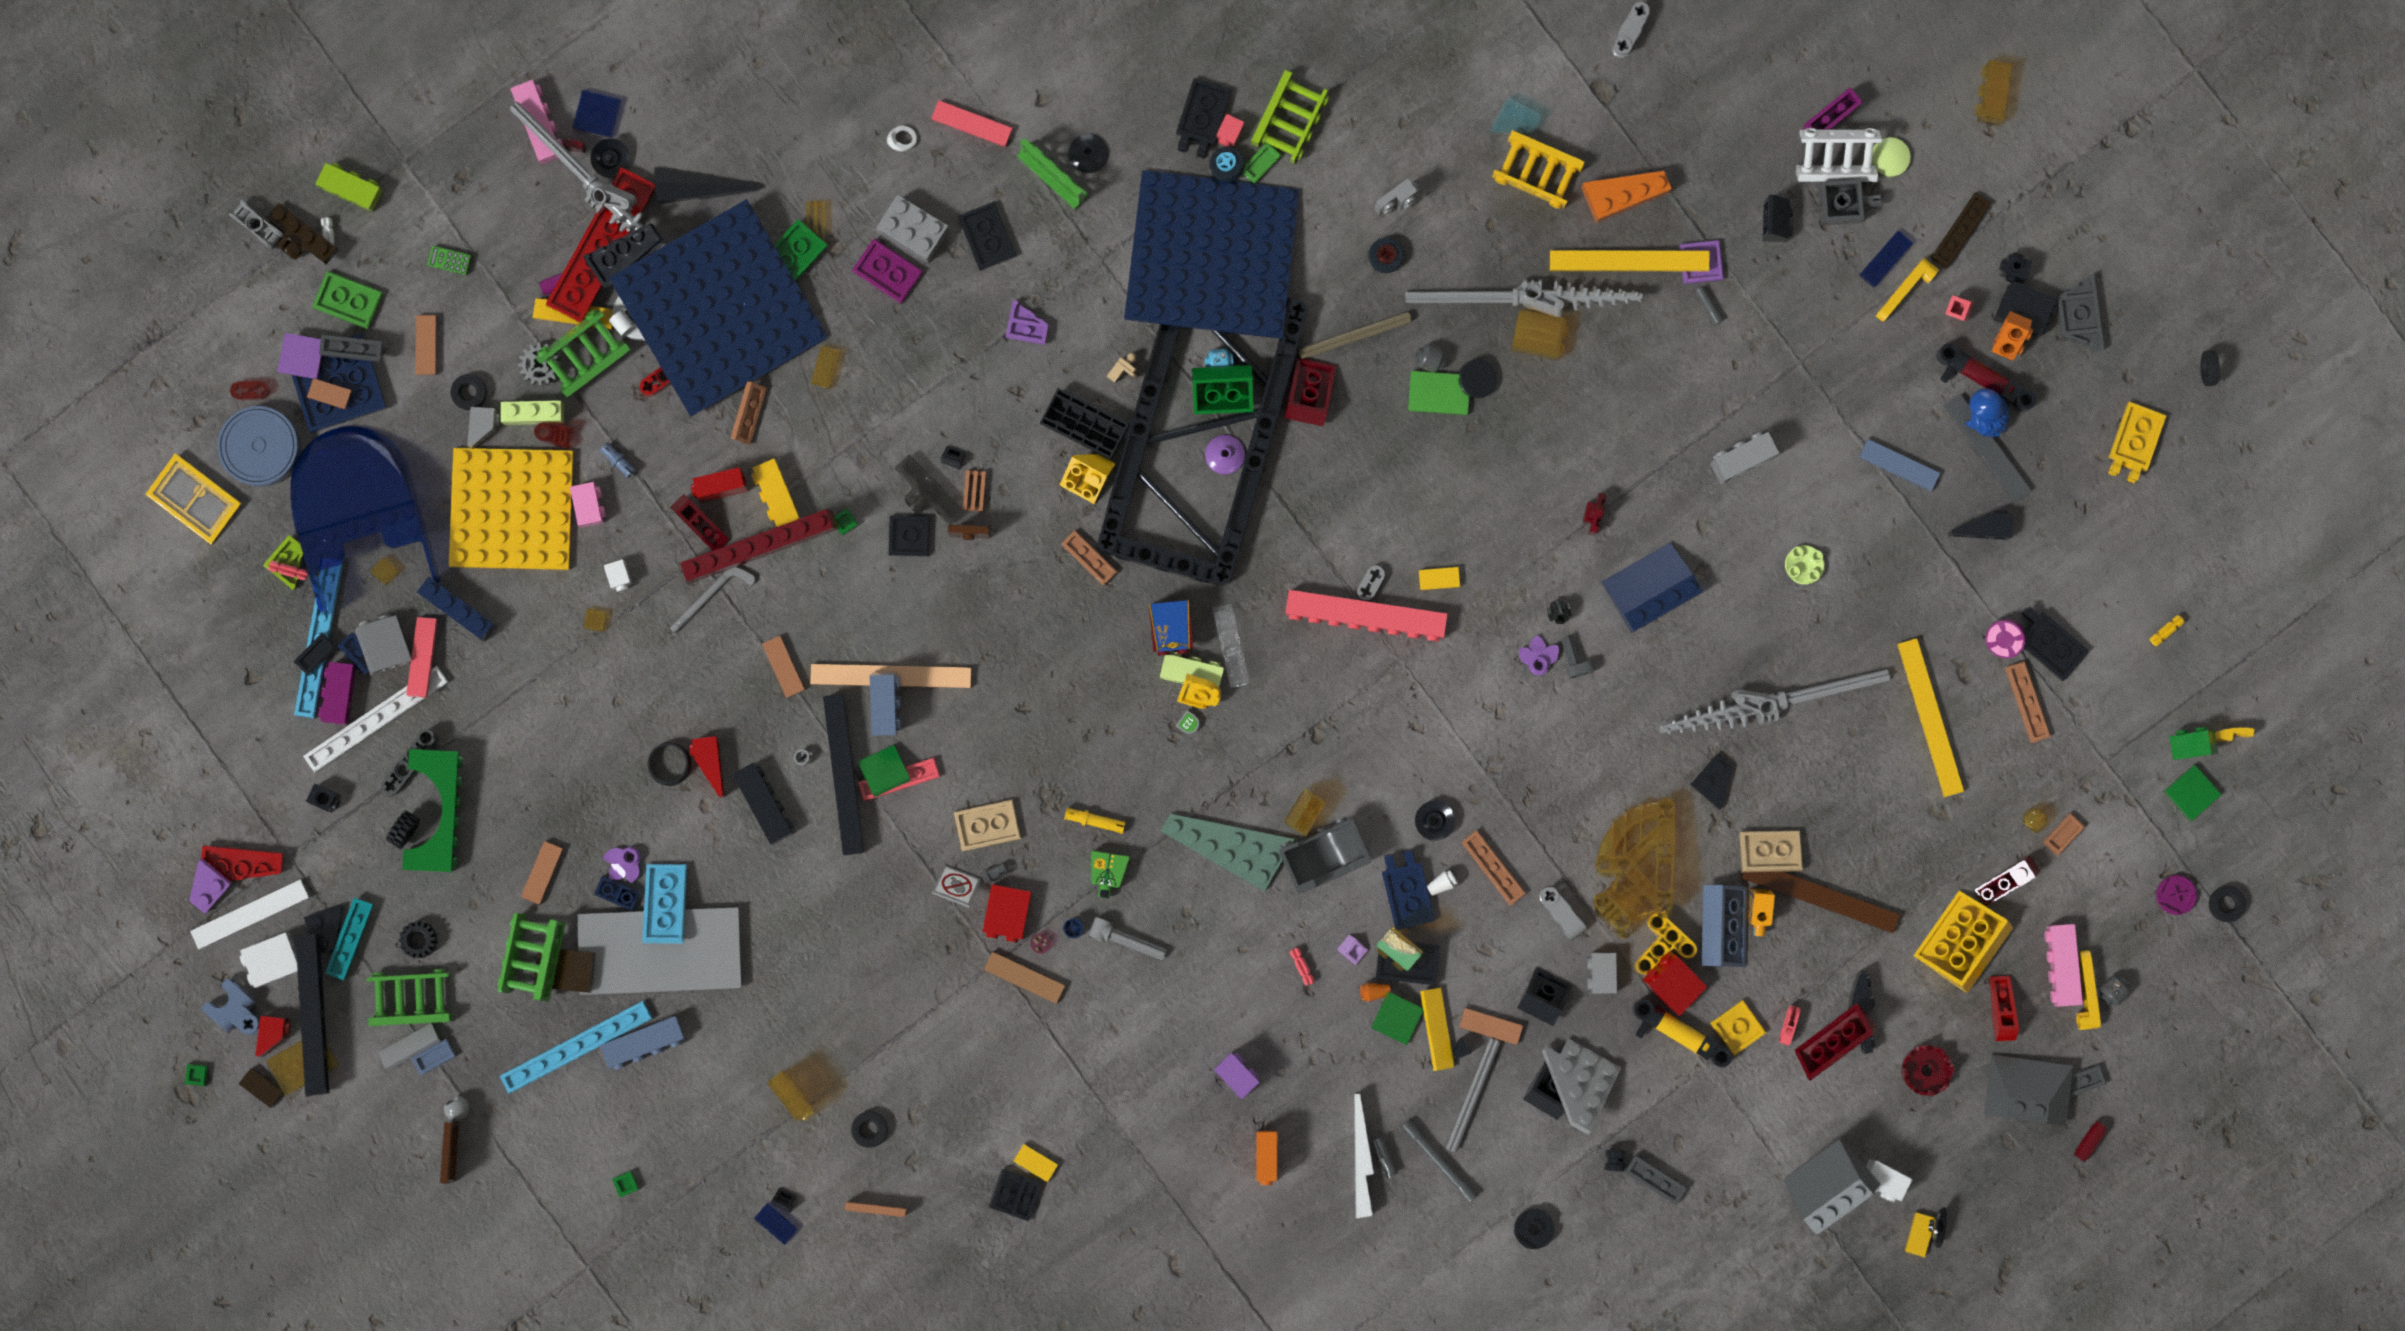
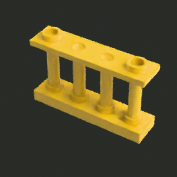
M1512 130L1508 138V142L1511 143L1512 147L1501 171L1494 170L1492 177L1501 185H1506L1507 183L1546 200L1554 208H1565L1567 201L1562 199L1573 173H1576V171L1580 173L1585 162ZM1524 148L1529 151L1530 155L1518 180L1509 176L1508 173L1518 150ZM1542 156L1547 158L1548 163L1536 188L1527 184L1526 181L1537 157ZM1560 164L1565 166L1566 171L1556 194L1553 195L1544 191L1555 165Z

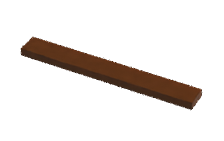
M1743 872L1741 879L1892 934L1895 931L1900 914L1785 872Z

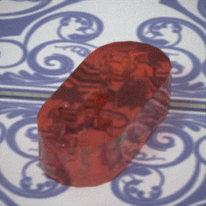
M238 381L230 387L232 397L240 401L263 400L270 393L269 386L262 381ZM260 385L265 389V391L261 392V395L257 392H252V389H259ZM239 386H241L242 389L248 390V392H242L241 396H239V394L235 393V390H239Z

